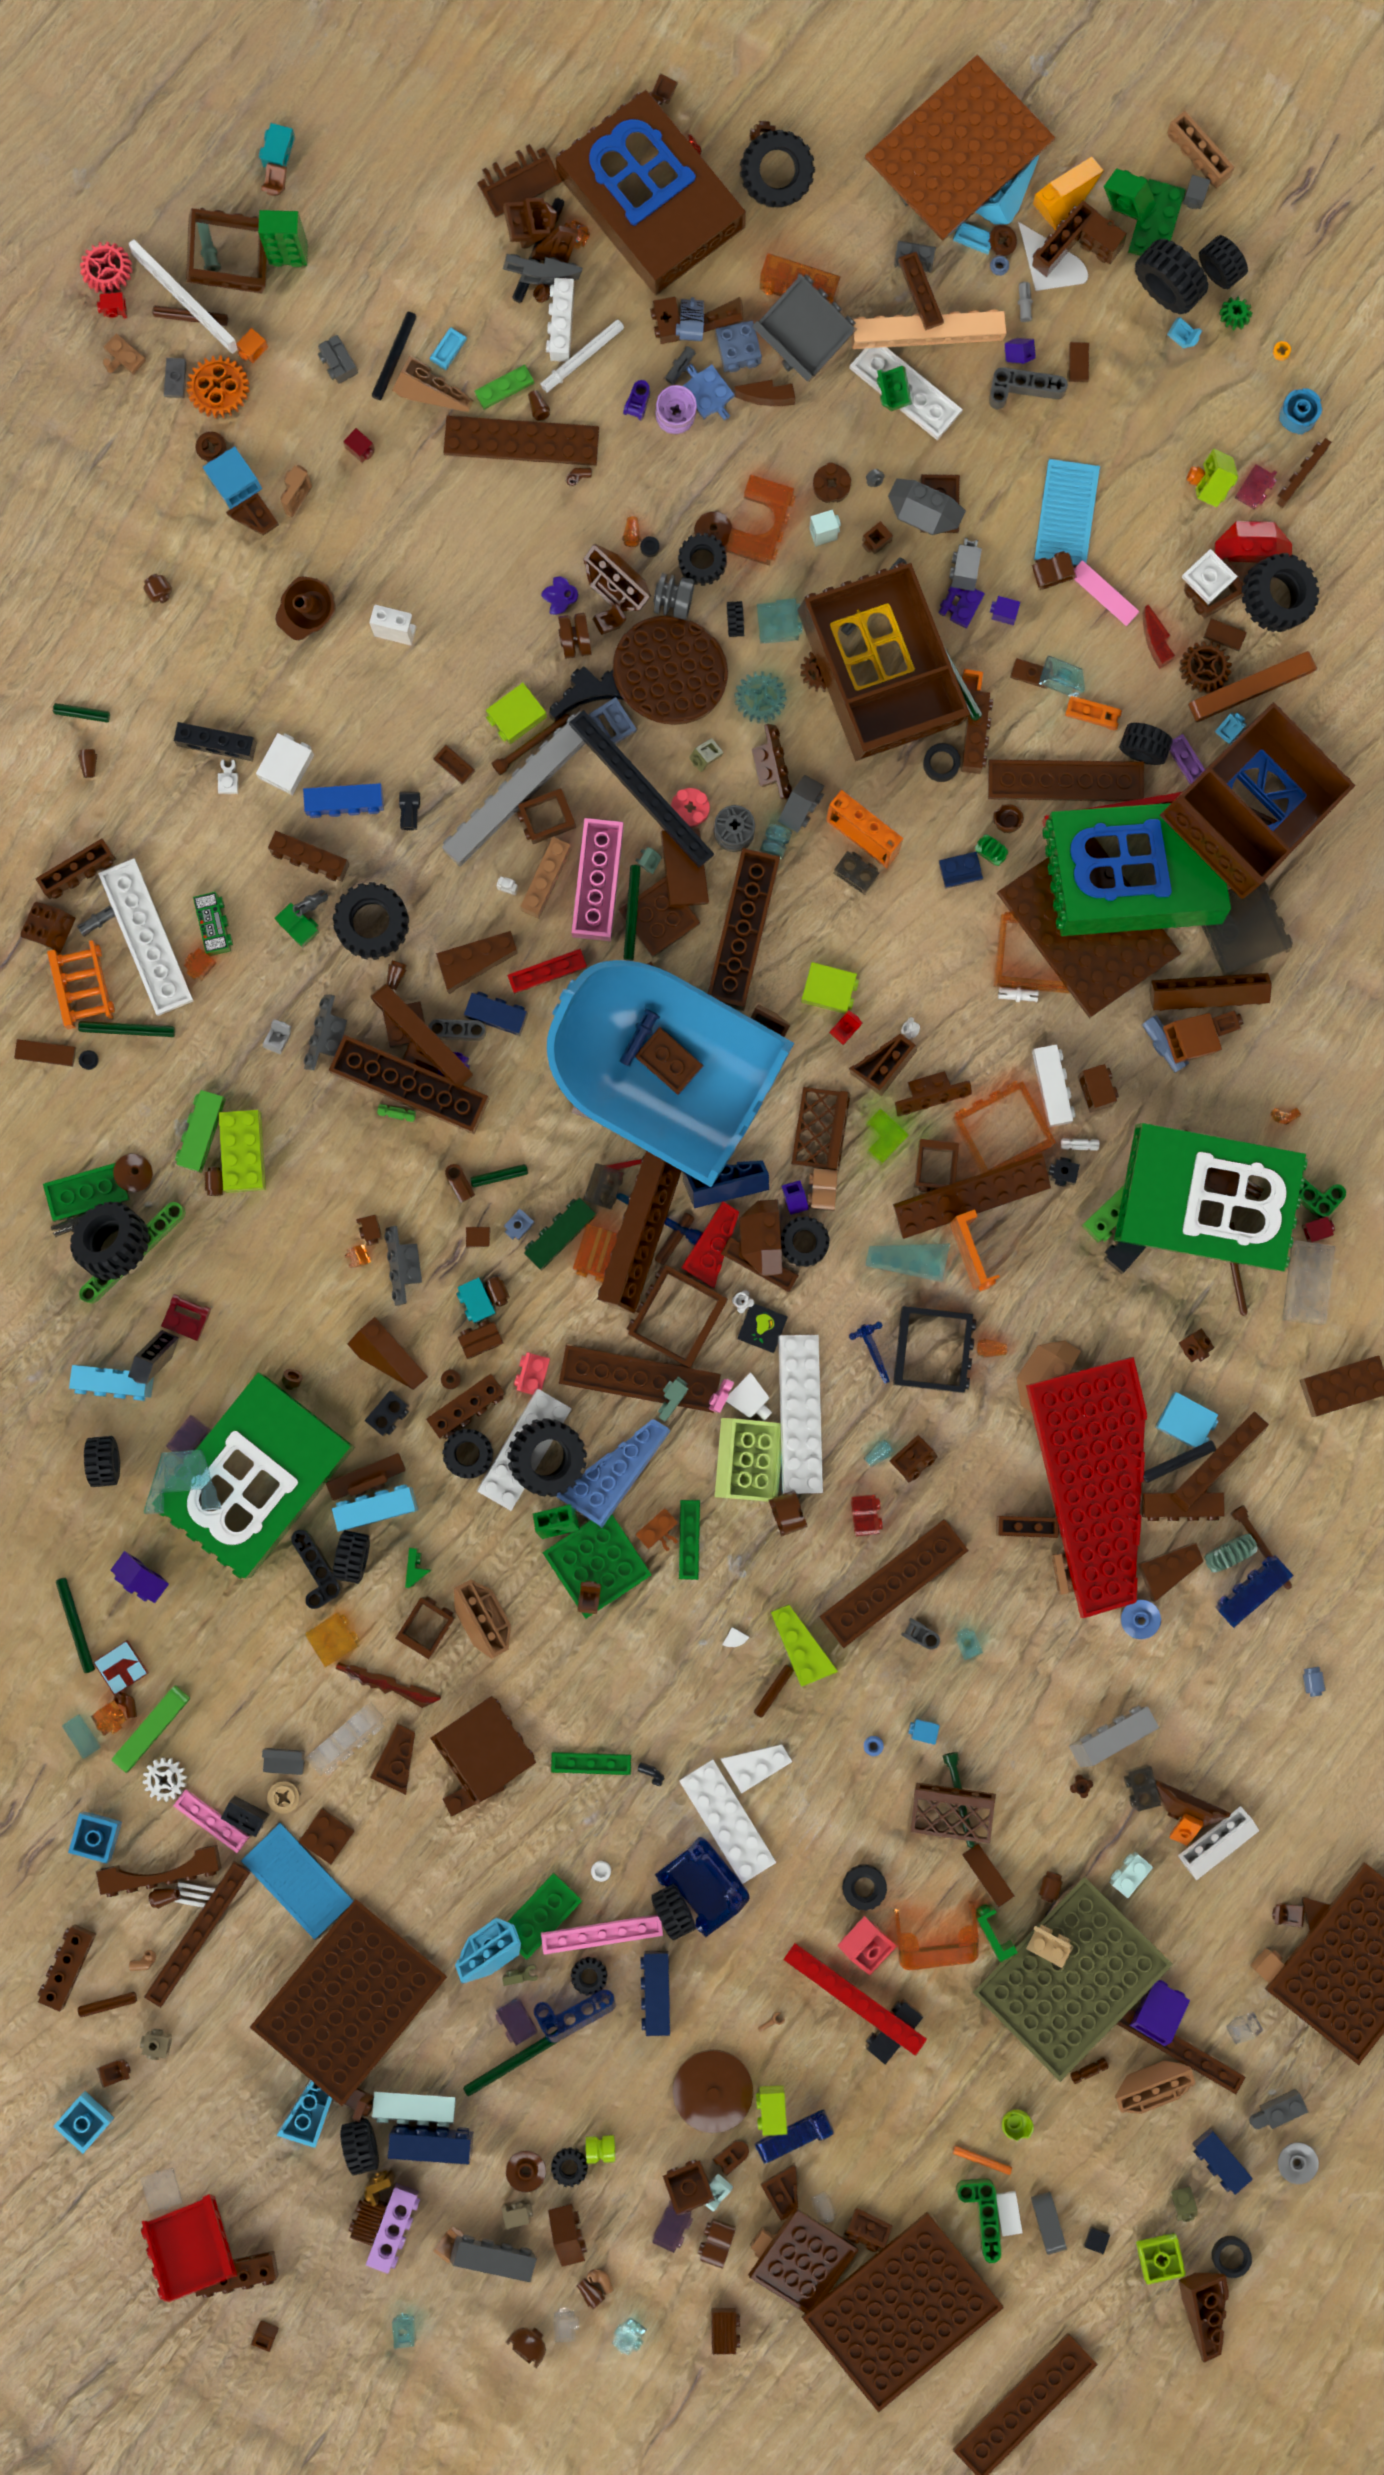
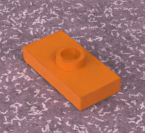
M1185 1813L1171 1831L1169 1838L1188 1846L1202 1828L1204 1821Z

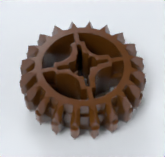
M1202 641L1201 646L1195 643L1194 648L1188 647V653H1183L1182 657L1184 659L1180 660L1182 667H1180L1179 671L1184 673L1181 679H1188L1185 685L1192 684L1191 690L1198 687V693L1205 689L1206 694H1208L1210 689L1216 691L1218 687L1222 688L1224 686V682H1228V675L1232 673L1229 669L1232 663L1227 662L1230 659L1229 655L1224 656L1226 649L1219 650L1220 644L1213 647V641L1208 646L1205 641ZM1200 654H1208V655H1211L1212 657H1211V658H1206V657H1204L1203 655H1200ZM1192 658L1195 661L1194 664L1197 666V670L1195 673H1193L1191 669ZM1217 661L1220 665L1219 676L1216 674L1217 671L1214 668V665ZM1210 664L1208 670H1207V669H1206V670L1203 669V670L1201 671L1203 665H1204V666H1205V665L1208 666V665ZM1204 676L1208 678L1210 681L1201 680L1199 678Z

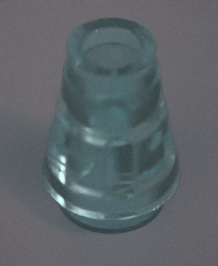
M883 1439L881 1442L878 1441L864 1459L870 1467H873L892 1456L891 1453L894 1450Z

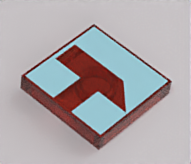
M128 1640L93 1662L114 1696L149 1674Z

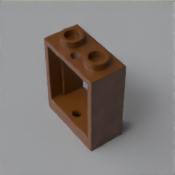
M1224 559L1223 562L1236 574L1228 559ZM1239 577L1228 586L1232 594L1209 607L1187 582L1184 585L1186 596L1192 599L1195 604L1194 609L1196 613L1201 615L1203 619L1244 596V593H1241L1243 584Z
M562 788L518 805L519 811L516 812L520 823H525L526 829H523L527 841L531 839L532 844L576 828ZM556 798L565 823L534 834L525 810Z
M920 1139L914 1188H918L920 1192H930V1189L936 1190L947 1186L945 1184L920 1182L924 1150L952 1152L949 1185L955 1183L959 1143Z
M427 1596L426 1598L420 1597L395 1639L429 1660L454 1622L455 1617L452 1616L454 1612L446 1607L439 1608L436 1606L437 1602ZM423 1605L448 1620L430 1649L405 1634Z

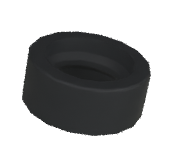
M938 743L931 746L923 760V768L926 775L937 782L951 780L957 774L961 764L958 751L947 743ZM937 752H946L953 759L952 769L945 774L937 773L931 767V758Z
M1225 2236L1214 2244L1212 2261L1221 2274H1225L1228 2278H1238L1244 2276L1249 2271L1252 2264V2254L1242 2239L1236 2236ZM1228 2245L1238 2246L1243 2252V2262L1238 2268L1228 2269L1220 2261V2253Z

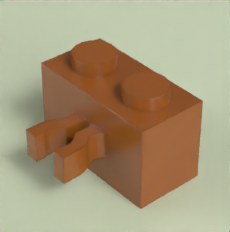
M664 1508L635 1535L648 1549L660 1540L664 1549L669 1551L670 1548L666 1545L663 1536H666L668 1540H673L676 1544L678 1540L670 1536L668 1531L678 1522Z

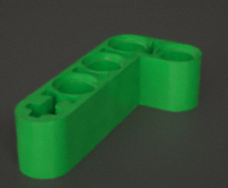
M1304 1178V1186L1299 1191L1298 1198L1301 1199L1300 1203L1314 1216L1324 1218L1329 1216L1344 1200L1346 1189L1340 1184H1335L1326 1189L1322 1194ZM1333 1189L1339 1191L1340 1197L1338 1199L1333 1198L1331 1194ZM1305 1191H1309L1312 1194L1310 1201L1304 1198ZM1320 1204H1324L1327 1207L1325 1214L1319 1211Z
M987 2178L962 2180L956 2186L958 2198L964 2203L977 2202L981 2251L987 2262L997 2263L1001 2258V2243L994 2184ZM985 2185L991 2187V2191L988 2194L981 2193V2188ZM964 2187H969L971 2192L969 2195L964 2196L961 2194V2190ZM986 2206H991L993 2211L986 2215L983 2213V2209ZM987 2227H993L995 2229L992 2235H986L984 2233ZM989 2243H992L994 2249L993 2255H989L988 2253L990 2252Z

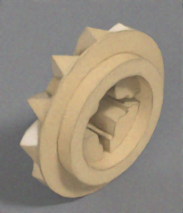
M286 1781L274 1784L267 1795L270 1808L280 1814L293 1811L300 1799L299 1791L294 1784ZM289 1791L287 1793L289 1801H283L278 1804L281 1798L278 1793L284 1794Z

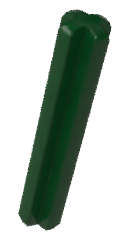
M59 703L53 705V713L56 715L106 723L110 721V713L108 711Z
M526 1164L473 1176L470 1180L475 1188L527 1175L528 1169Z

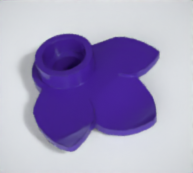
M554 577L553 586L545 588L541 596L544 600L551 603L550 614L558 615L564 613L569 605L578 600L579 593L564 577ZM570 591L571 595L566 597V594Z

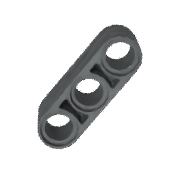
M435 1019L429 1024V1028L432 1031L436 1025L443 1026V1031L436 1034L440 1040L480 1041L486 1036V1028L480 1021ZM455 1026L463 1028L462 1032L458 1035L452 1033ZM476 1026L482 1028V1032L479 1035L472 1034V1029Z
M1051 2192L1031 2197L1047 2255L1067 2250Z

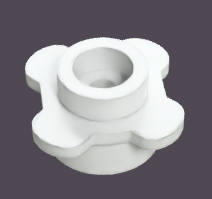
M910 1017L903 1024L901 1033L908 1040L915 1038L919 1033L920 1025L914 1022V1018Z
M743 1290L733 1297L732 1303L737 1307L739 1313H744L745 1309L754 1305V1300L750 1298L747 1290Z

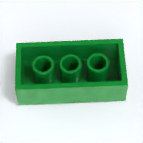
M259 210L258 233L269 265L275 267H282L283 265H291L292 267L307 266L308 242L299 212Z

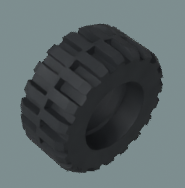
M783 130L769 131L753 139L743 152L744 156L740 162V178L742 177L743 179L742 184L744 189L746 188L749 192L748 195L754 198L757 203L771 208L789 206L802 199L801 197L809 191L808 188L813 183L814 178L812 177L813 173H815V167H813V161L815 160L813 155L810 154L808 144L805 145L800 136L797 137L794 133ZM773 150H781L789 154L795 166L793 179L782 188L770 187L763 181L760 174V164L763 157Z
M1168 239L1155 240L1136 261L1135 274L1138 276L1137 279L1141 282L1142 287L1147 290L1149 295L1158 304L1163 305L1165 309L1171 310L1173 313H1188L1208 291V278L1204 274L1203 268L1199 266L1197 260L1188 251L1186 252L1183 247L1176 245L1173 241H1168Z
M1288 553L1274 554L1253 566L1243 580L1245 585L1242 586L1241 593H1244L1242 603L1246 605L1245 611L1247 614L1250 613L1252 616L1250 619L1254 623L1258 622V626L1262 629L1267 627V630L1271 632L1290 630L1308 620L1310 615L1316 610L1314 606L1318 605L1319 598L1317 595L1320 594L1319 587L1316 585L1318 580L1313 576L1312 573L1314 571L1311 567L1308 568L1306 566L1307 563L1303 559L1299 561L1298 556L1293 554L1289 556ZM1272 577L1280 579L1288 587L1291 597L1288 609L1281 607L1273 599L1270 591Z
M369 882V885L360 883L357 888H349L346 895L342 894L340 897L341 901L336 903L334 908L336 911L333 914L334 930L346 950H349L356 957L361 956L362 959L366 960L368 958L378 960L381 956L386 958L390 956V952H396L399 949L400 943L403 944L406 940L405 935L409 931L407 909L400 896L393 889H388L386 885H376L375 882ZM370 904L382 906L389 915L388 928L384 933L375 938L360 936L353 926V919L357 911Z
M105 1202L104 1205L98 1204L94 1209L86 1211L87 1214L84 1217L81 1216L78 1220V1225L74 1226V1234L71 1235L70 1239L72 1243L70 1244V1250L74 1260L92 1276L102 1280H111V1278L114 1280L120 1278L121 1275L126 1276L129 1274V1271L131 1269L134 1270L137 1267V1263L143 1260V1254L148 1249L149 1230L143 1219L128 1206L120 1202ZM119 1231L113 1244L101 1251L104 1241L112 1233Z
M543 1418L542 1421L538 1419L533 1420L530 1425L526 1423L522 1426L523 1430L521 1432L517 1431L515 1433V1441H511L509 1444L511 1452H508L507 1458L510 1460L508 1466L509 1470L513 1472L512 1476L522 1487L539 1496L546 1497V1495L554 1497L559 1492L561 1494L568 1492L567 1488L569 1486L573 1488L576 1485L574 1481L577 1478L581 1479L583 1476L581 1469L586 1468L584 1458L587 1457V1453L583 1449L585 1446L583 1440L579 1438V1434L571 1429V1427L555 1419ZM548 1439L559 1442L563 1449V1460L559 1468L548 1475L537 1474L531 1467V1455L535 1447Z

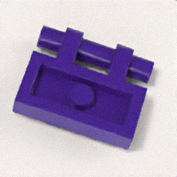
M950 585L949 593L946 599L942 600L938 613L941 616H945L947 611L953 613L950 621L967 629L985 593L977 589L974 591H963ZM955 596L961 598L957 606L952 604Z

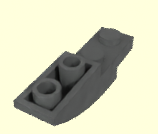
M507 254L503 264L504 270L521 274L520 282L536 285H554V278L574 279L575 281L579 279L582 272V267H578L574 263H564L556 258L545 257L544 263L541 264L534 259L527 260L516 254Z

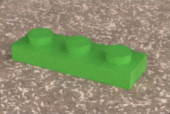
M524 364L474 392L483 410L534 384V380Z

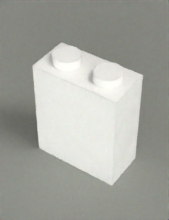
M277 733L256 775L259 779L293 796L314 757V753L309 745L303 742L298 744L290 735Z

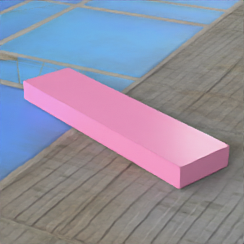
M1083 560L1075 568L1077 578L1074 580L1124 625L1128 626L1140 611Z
M187 1789L184 1790L173 1805L236 1853L240 1851L250 1837L241 1829L222 1820L221 1814Z

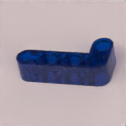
M601 1990L556 2016L548 2003L540 2002L534 2007V2016L546 2039L555 2043L612 2012L616 2007V2000L611 1991ZM607 1998V2000H609V2003L605 2004L603 1999ZM586 2008H593V2012L590 2015L583 2014ZM542 2010L549 2011L546 2017H540L539 2013ZM568 2018H576L572 2025L566 2024ZM550 2028H558L554 2035L548 2034Z
M823 2109L787 2126V2134L769 2135L754 2145L763 2164H766L815 2139H818V2141L824 2140L835 2132L826 2111Z

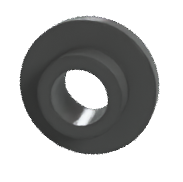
M874 469L866 475V483L869 487H878L883 483L885 475L882 471Z

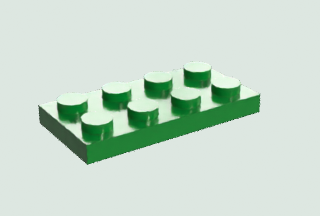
M1149 179V186L1156 205L1144 222L1137 220L1128 253L1141 256L1155 240L1168 239V241H1171L1186 189Z
M115 1163L43 1183L52 1221L56 1222L84 1214L89 1209H94L98 1204L104 1205L105 1202L122 1203L129 1201L128 1191L120 1188L115 1182L113 1176Z
M554 1872L507 1921L516 1928L521 1942L520 1954L526 1960L542 1945L541 1933L555 1931L582 1902V1899Z

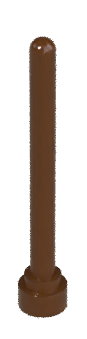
M565 714L504 759L497 758L491 763L495 771L501 776L507 771L506 769L509 764L566 724L570 715Z
M1234 1222L1229 1224L1231 1230H1235ZM1230 1263L1239 1311L1242 1316H1246L1248 1311L1238 1264Z
M1242 1505L1230 1513L1234 1520H1237L1239 1523L1241 1522L1247 1532L1255 1539L1257 1547L1285 1589H1291V1582L1249 1521L1246 1507Z

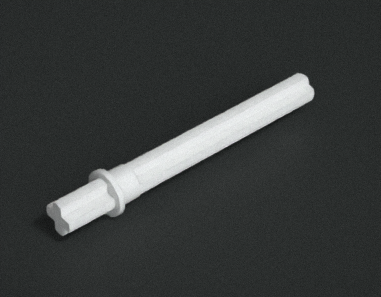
M615 320L556 371L552 370V374L540 383L542 389L548 393L558 383H563L564 378L624 329L622 322Z

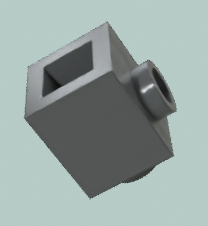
M1192 175L1183 204L1191 209H1201L1210 180Z

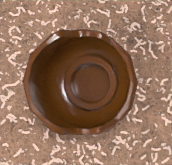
M1013 804L1001 805L997 811H994V824L1003 833H1013L1023 824V813L1019 807Z

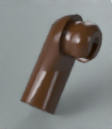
M574 468L567 475L566 483L569 486H575L582 478H592V468Z
M125 1692L115 1694L113 1700L115 1704H120L126 1708L127 1718L137 1717L134 1698Z

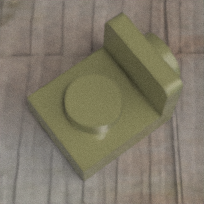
M711 738L696 747L689 758L692 764L702 772L707 765L720 758L724 752Z

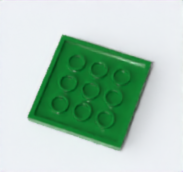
M613 1515L609 1517L603 1527L590 1520L581 1526L580 1530L572 1532L542 1552L577 1607L581 1582L593 1581L601 1585L599 1611L652 1576ZM582 1613L585 1619L593 1615L590 1613Z

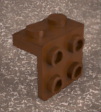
M35 902L20 936L61 953L76 918L61 909Z

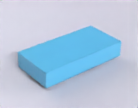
M965 222L958 227L953 241L987 255L991 250L990 242H988L990 232Z
M450 327L431 355L430 361L447 370L466 342V336Z

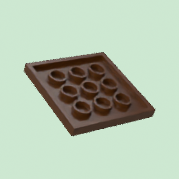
M795 2207L748 2276L806 2313L829 2294L859 2249Z

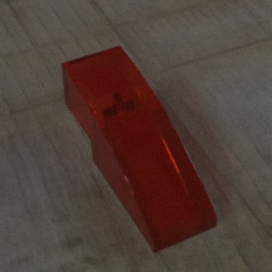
M1148 604L1142 612L1144 635L1149 651L1158 668L1161 669L1173 661L1175 654L1166 643L1170 638V634Z

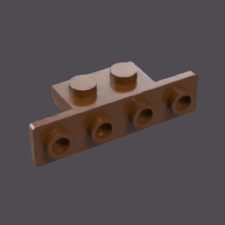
M765 724L764 728L768 743L752 749L759 785L765 787L777 782L780 798L788 800L793 789L789 783V772L783 757L784 750L780 744V732L776 725Z
M945 1071L909 1081L908 1087L912 1097L895 1102L897 1116L908 1115L912 1112L945 1104L952 1100L965 1098L972 1094L971 1083L967 1080L950 1085Z
M396 1453L326 1482V1486L333 1501L350 1495V1497L355 1495L357 1498L365 1495L368 1489L374 1488V1490L384 1487L388 1478L405 1472L406 1468L400 1454Z

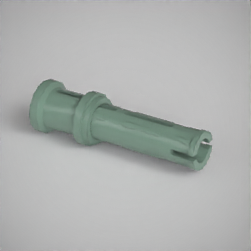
M197 223L202 245L200 254L205 262L204 270L218 272L221 269V264L217 260L216 255L218 251L213 246L209 225Z

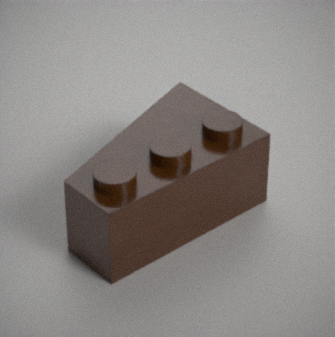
M899 1034L881 1046L880 1049L866 1056L856 1065L849 1068L850 1074L882 1096L917 1052L916 1045L902 1034Z
M1191 1543L1138 1563L1151 1600L1156 1602L1204 1561L1197 1543Z

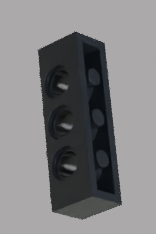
M181 722L177 723L173 740L178 747L252 762L257 745L254 737Z

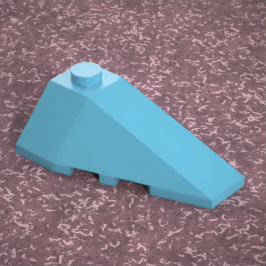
M1039 155L982 205L976 213L994 225H1006L1012 222L1014 216L1019 211Z

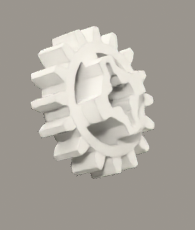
M163 1757L160 1763L157 1760L153 1761L154 1767L152 1765L147 1766L149 1772L143 1774L147 1777V1780L142 1782L143 1784H148L145 1791L150 1790L152 1792L150 1794L151 1798L157 1795V1801L164 1797L165 1802L169 1801V1796L174 1800L177 1798L176 1793H183L180 1787L187 1785L183 1782L187 1775H182L185 1768H178L180 1765L179 1761L173 1764V1758L166 1762L165 1757ZM161 1766L170 1767L167 1771L158 1769ZM175 1773L177 1774L178 1782L175 1781ZM167 1775V1776H168V1778H167V1781H168V1782H166V1783L163 1784V1783H162V1781H163V1778H162V1777H164V1776ZM152 1777L155 1778V1786L153 1785ZM164 1788L171 1790V1792L169 1793H163L160 1791Z

